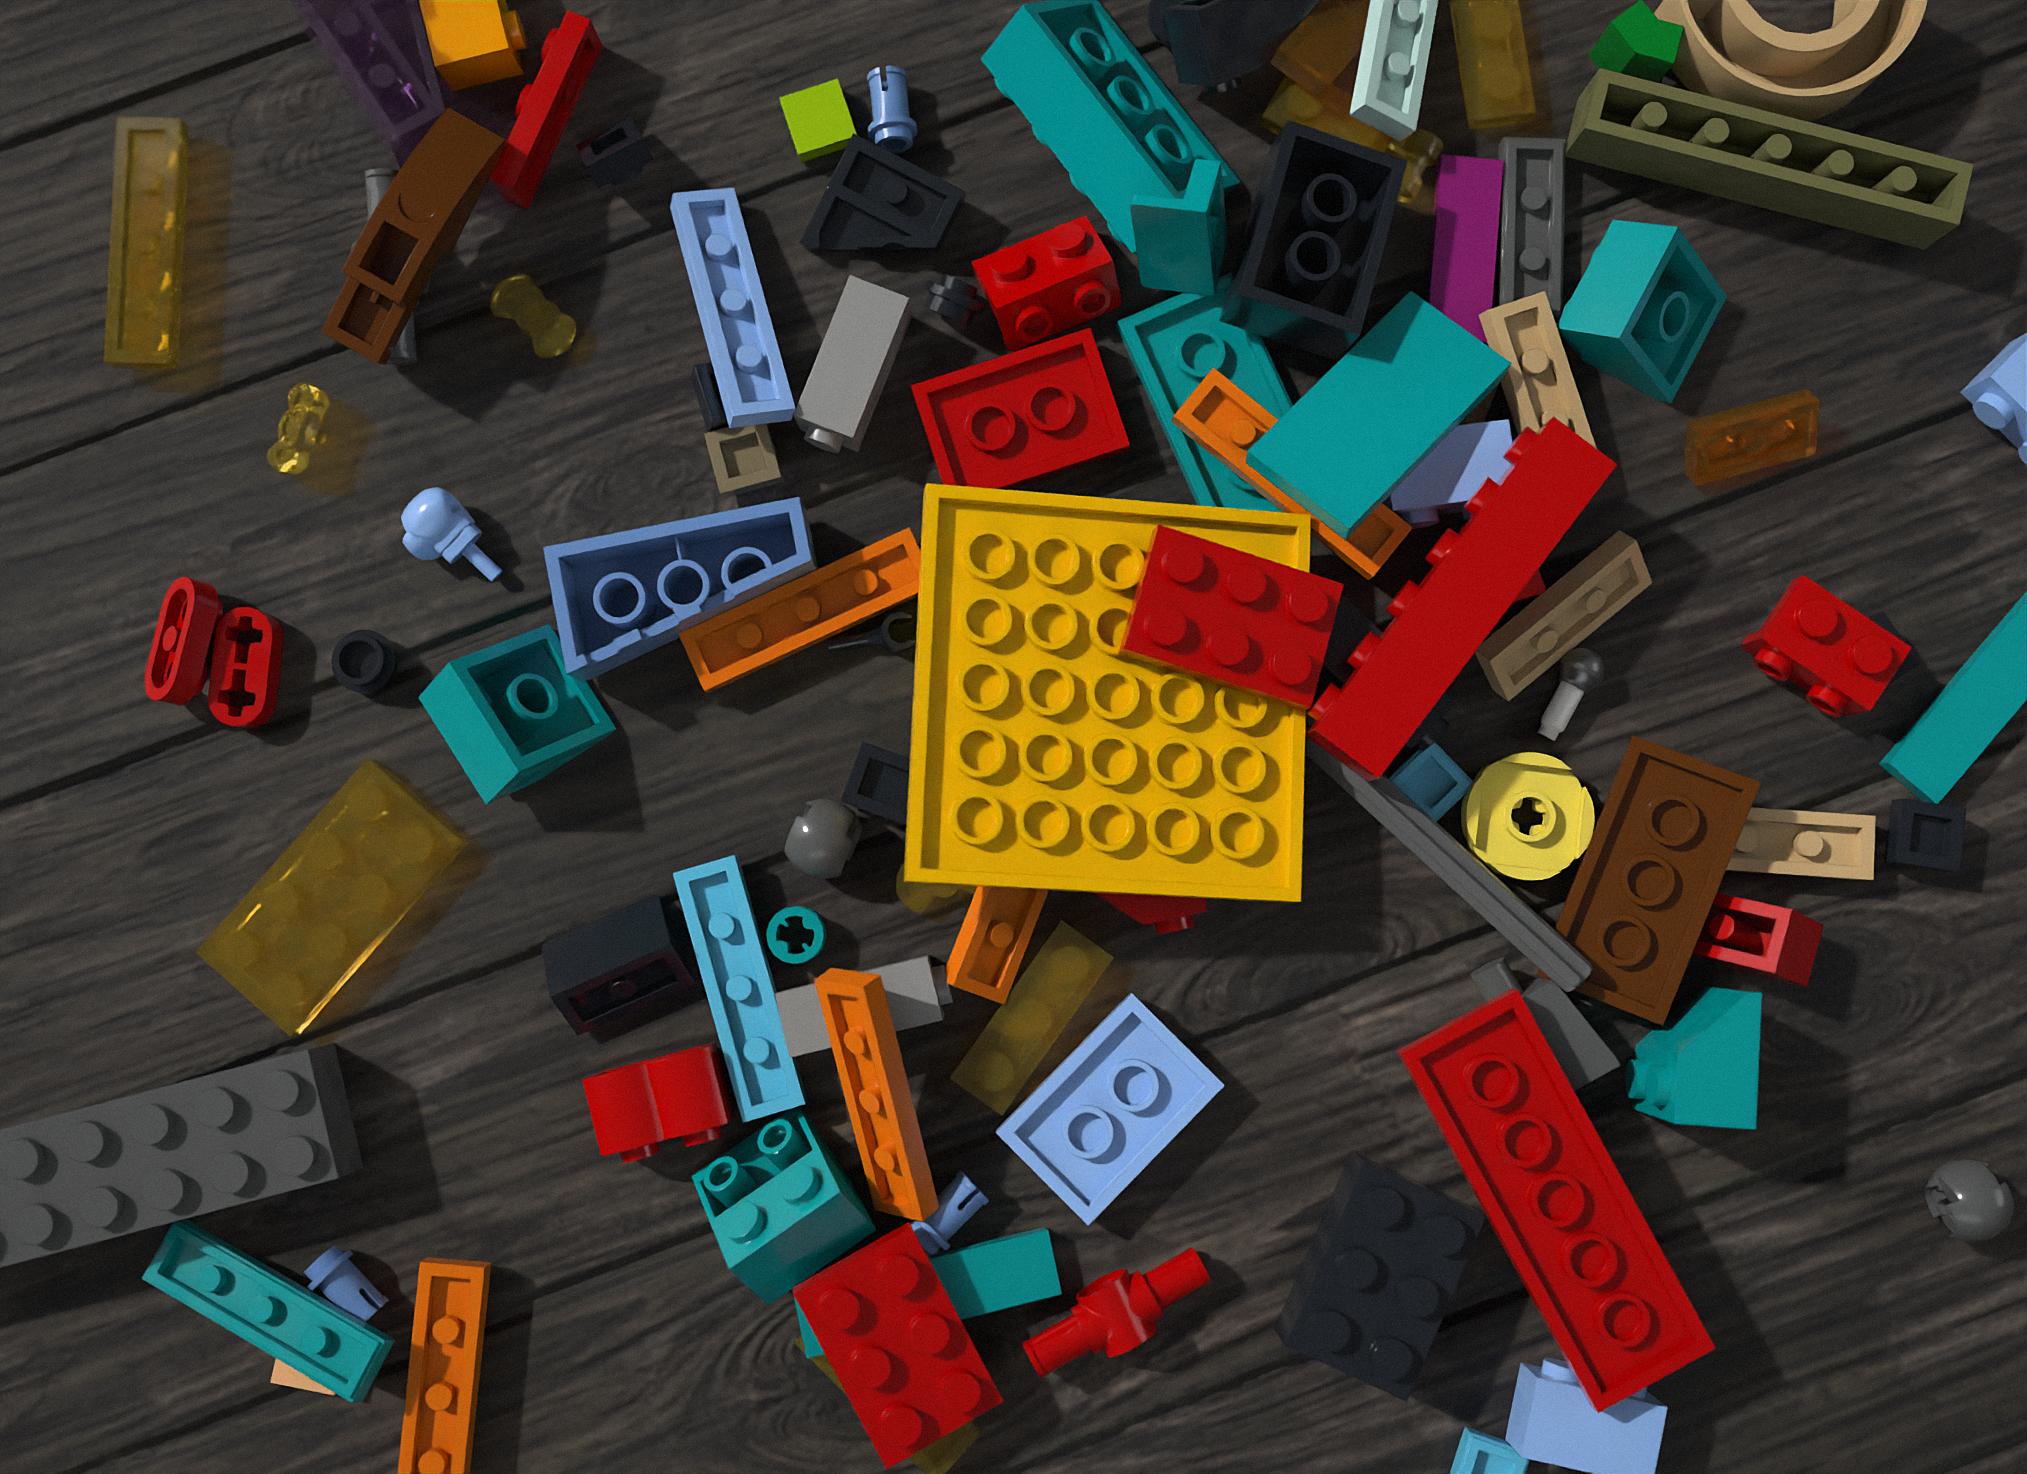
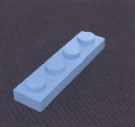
M723 188L673 193L670 209L729 428L790 421L795 411V405L735 189Z

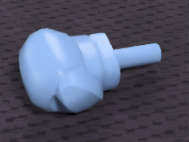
M438 487L429 488L419 493L407 505L401 516L402 524L406 531L402 542L415 557L421 560H434L443 556L452 564L464 555L491 582L502 573L503 570L474 544L483 532L474 525V519L450 492Z

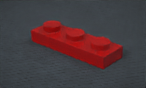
M567 10L559 29L553 28L545 39L541 55L543 64L534 84H527L519 96L516 106L517 121L490 177L491 182L505 201L526 210L531 205L603 47L591 19Z

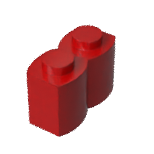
M716 1042L592 1074L582 1080L601 1156L619 1153L622 1163L640 1160L659 1153L658 1142L682 1136L684 1146L686 1147L717 1139L722 1136L720 1125L729 1123L735 1117Z

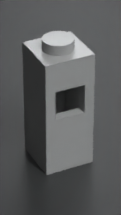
M849 276L794 412V418L799 429L806 432L804 436L805 441L832 453H839L841 446L858 452L912 318L909 297L854 276Z
M930 954L860 971L881 975L895 1032L941 1021L945 1017L942 1005L953 1003L950 984L947 983L945 965L933 967ZM815 983L775 993L789 1058L832 1048Z

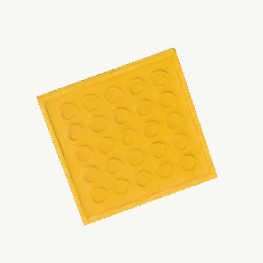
M927 483L923 496L904 882L1285 903L1301 902L1306 710L1300 711L1119 654V649L1151 535L1158 525H1163L1309 573L1311 515Z

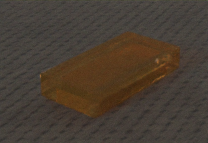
M1321 0L1277 49L1271 64L1321 100L1361 54L1370 1Z

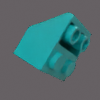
M801 1106L786 1110L691 1176L729 1270L767 1305L876 1230L853 1182Z

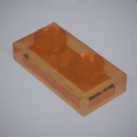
M1804 389L1686 421L1685 475L1695 486L1814 455L1816 453L1820 400L1809 389Z

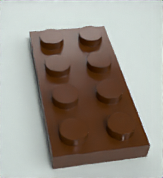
M1634 735L1631 736L1593 830L1589 845L1585 850L1554 928L1558 934L1591 963L1592 970L1590 974L1574 989L1575 991L1663 1026L1761 782ZM1538 968L1536 973L1537 976L1551 980L1543 971H1541Z

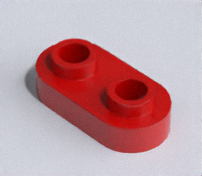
M180 577L168 589L162 603L145 671V690L151 700L182 706L188 703L193 696H197L204 688L208 674L205 660L211 636L216 631L218 623L223 616L222 602L218 599L216 588L212 584L188 577Z

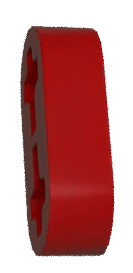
M239 607L227 612L218 623L215 632L208 701L209 708L214 717L224 724L243 729L257 728L266 723L274 713L277 704L284 638L279 622L270 614L250 607ZM252 622V627L262 631L263 637L261 643H251L248 650L246 645L237 642V636L239 631H249ZM245 686V691L255 694L256 700L254 706H243L242 711H240L239 707L230 705V697L232 693H242Z

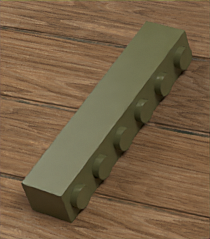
M1599 68L1578 98L1565 157L1924 250L1960 225L1974 165Z

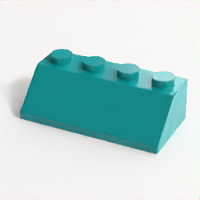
M1046 0L1024 4L981 58V61L995 77V84L999 91L1016 104L1031 123L1035 137L1044 146L1052 150L1070 173V180L1074 187L1092 201L1106 219L1108 229L1114 238L1126 245L1132 254L1136 253L1130 205L1135 194L1184 199L1195 159L1221 161L1224 197L1241 183L1098 0Z

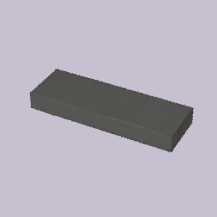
M1503 137L1498 148V160H1504L1496 251L1495 307L1545 291L1557 326L1563 312L1566 139Z

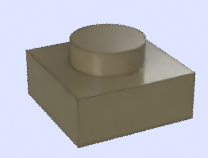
M768 423L736 428L726 427L704 433L719 492L723 499L784 482Z

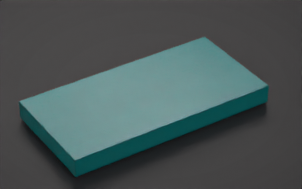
M1232 272L1219 278L1215 296L1184 292L1118 321L1117 330L1198 506L1282 512L1171 422L1174 414L1213 367L1278 420L1293 407L1261 335L1219 321L1232 278Z
M1410 291L1248 450L1245 463L1346 540L1507 376L1511 362Z

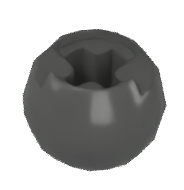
M830 799L806 802L803 817L797 816L790 830L785 845V854L793 867L806 876L819 879L838 877L842 875L845 861H850L862 832V823L852 809L839 801Z
M1970 1158L1950 1160L1934 1171L1925 1187L1926 1202L1933 1217L1941 1216L1945 1225L1953 1233L1950 1236L1955 1239L1971 1243L1990 1240L2002 1232L2012 1219L2015 1205L2010 1189L2006 1182L1999 1184L1993 1173L1986 1167L1989 1164Z

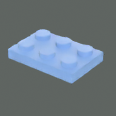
M1130 993L996 1129V1134L1089 1225L1225 1085Z

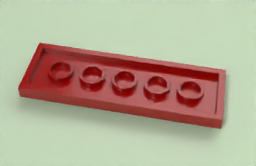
M1511 988L1396 1051L1588 1403L1597 1413L1716 1349L1517 989Z

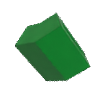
M1639 0L1610 22L1588 56L1598 68L1659 83L1675 62L1684 26L1659 20L1644 1Z

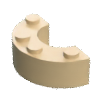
M1663 0L1654 12V15L1659 20L1684 26L1675 62L1671 69L1691 92L1809 122L1829 115L1847 105L1903 53L1920 26L1927 0H1836L1832 27L1812 34L1781 30L1764 21L1747 0Z

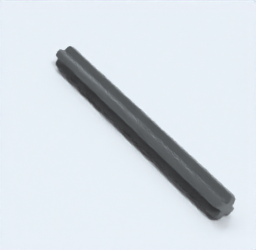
M1306 710L1305 734L1316 721L1307 714L1308 710ZM1305 735V754L1563 991L1570 992L1588 977L1592 970L1591 963L1387 776L1382 774L1380 778L1366 782Z

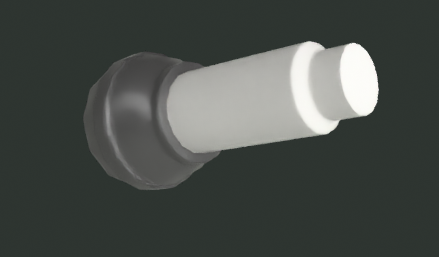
M1585 648L1574 649L1562 658L1559 677L1561 682L1541 718L1542 725L1537 733L1555 741L1558 734L1565 730L1583 694H1588L1589 690L1602 681L1604 678V663L1601 657L1593 650Z

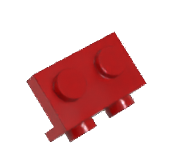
M1086 215L1060 224L1053 229L1012 246L1002 248L995 253L972 262L976 279L998 320L1003 341L1009 351H1015L1114 310L1122 304L1113 259Z
M1805 575L1793 579L1761 629L1747 635L1740 645L1741 648L1754 656L1752 663L1757 669L1779 681H1787L1789 679L1808 692L1806 700L1813 707L1833 717L1849 716L1871 711L1912 649L1911 646Z

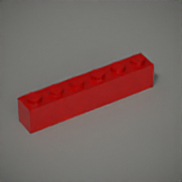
M1554 416L1538 431L1535 432L1526 426L1502 457L1511 464L1497 483L1490 477H1487L1464 506V509L1471 513L1472 516L1462 530L1457 534L1448 528L1425 557V560L1432 564L1433 567L1420 585H1417L1411 579L1408 580L1386 608V611L1394 619L1381 636L1378 637L1370 631L1346 662L1355 668L1340 689L1333 683H1330L1308 710L1307 714L1316 721L1305 735L1366 782L1380 778L1617 464Z

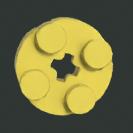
M1534 752L1506 756L1482 767L1476 774L1468 792L1464 795L1461 807V826L1467 840L1468 850L1477 860L1500 876L1523 881L1550 878L1567 868L1574 859H1578L1587 849L1593 834L1595 821L1592 798L1586 787H1581L1577 777L1570 772L1572 769L1555 757ZM1524 798L1532 800L1533 811L1543 814L1542 824L1531 826L1529 835L1519 832V824L1512 821L1511 818L1512 809L1520 808Z

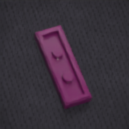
M1442 154L1437 162L1426 302L1487 345L1479 314L1492 309L1504 160Z

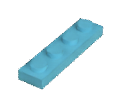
M732 855L673 873L743 1123L806 1104L808 1100L796 1058H789L775 993H777L738 855Z

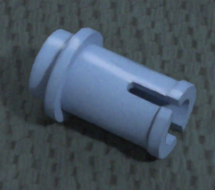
M885 66L887 82H883L881 69L878 67L867 75L873 113V122L868 127L869 138L877 146L891 153L903 152L911 148L913 145L912 138L917 134V123L909 115L906 87L907 73L898 66Z
M961 1170L956 1174L957 1177L937 1195L939 1209L924 1222L917 1220L910 1222L921 1246L931 1255L940 1247L947 1251L951 1247L947 1240L977 1210L989 1202V1199Z
M334 1244L304 1271L312 1281L307 1287L311 1291L318 1287L334 1305L366 1322L389 1299L385 1295L383 1296L350 1261L349 1258L353 1255V1252L348 1249L343 1253Z

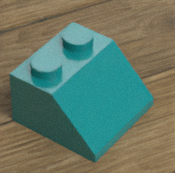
M1612 220L1600 245L1594 250L1590 264L1572 298L1566 303L1557 324V329L1582 361L1660 402L1671 404L1727 296L1679 227Z
M550 624L450 661L418 697L486 805L536 783L616 730V727L586 681L581 682L566 674L561 642Z
M1701 986L1666 1017L1663 1026L1657 1025L1639 1041L1635 1047V1060L1631 1059L1628 1062L1625 1074L1626 1092L1628 1097L1633 1099V1109L1675 1124L1756 1129L1762 993Z

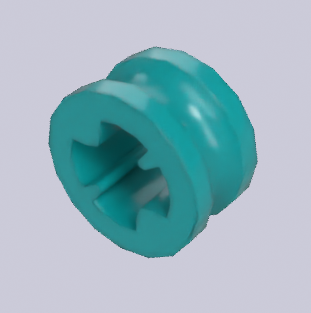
M794 906L784 908L774 915L769 922L766 936L768 946L773 955L783 962L797 964L807 962L818 956L825 945L827 933L825 923L819 914L811 908ZM792 916L802 917L803 927L814 930L812 945L808 942L802 944L805 949L803 953L791 952V943L786 940H780L781 926L790 927L792 924L789 918Z

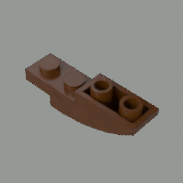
M450 108L445 110L393 179L357 239L341 270L342 273L348 275V278L320 331L321 333L377 364L386 365L442 253L445 252L451 255L508 143L507 140Z

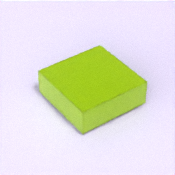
M838 78L779 97L800 163L846 148L853 133L856 134Z

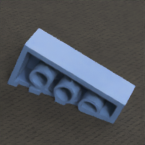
M800 497L543 547L566 674L581 682L590 680L679 638L678 633L818 569L808 514Z

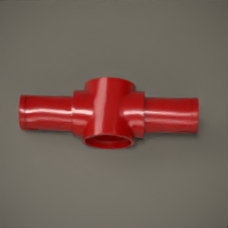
M1192 1247L1143 1275L1139 1270L1132 1274H1129L1126 1268L1115 1270L1080 1290L1076 1295L1079 1304L1070 1308L1073 1313L1071 1316L1024 1341L1022 1345L1040 1379L1090 1351H1093L1094 1355L1104 1351L1108 1357L1123 1354L1154 1335L1158 1328L1155 1321L1163 1317L1162 1310L1210 1283V1276Z

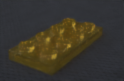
M367 758L199 947L196 953L290 1037L299 1035L469 842L376 760Z

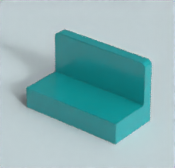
M1195 159L1184 199L1135 194L1130 205L1140 280L1144 287L1215 296L1228 250L1221 161Z

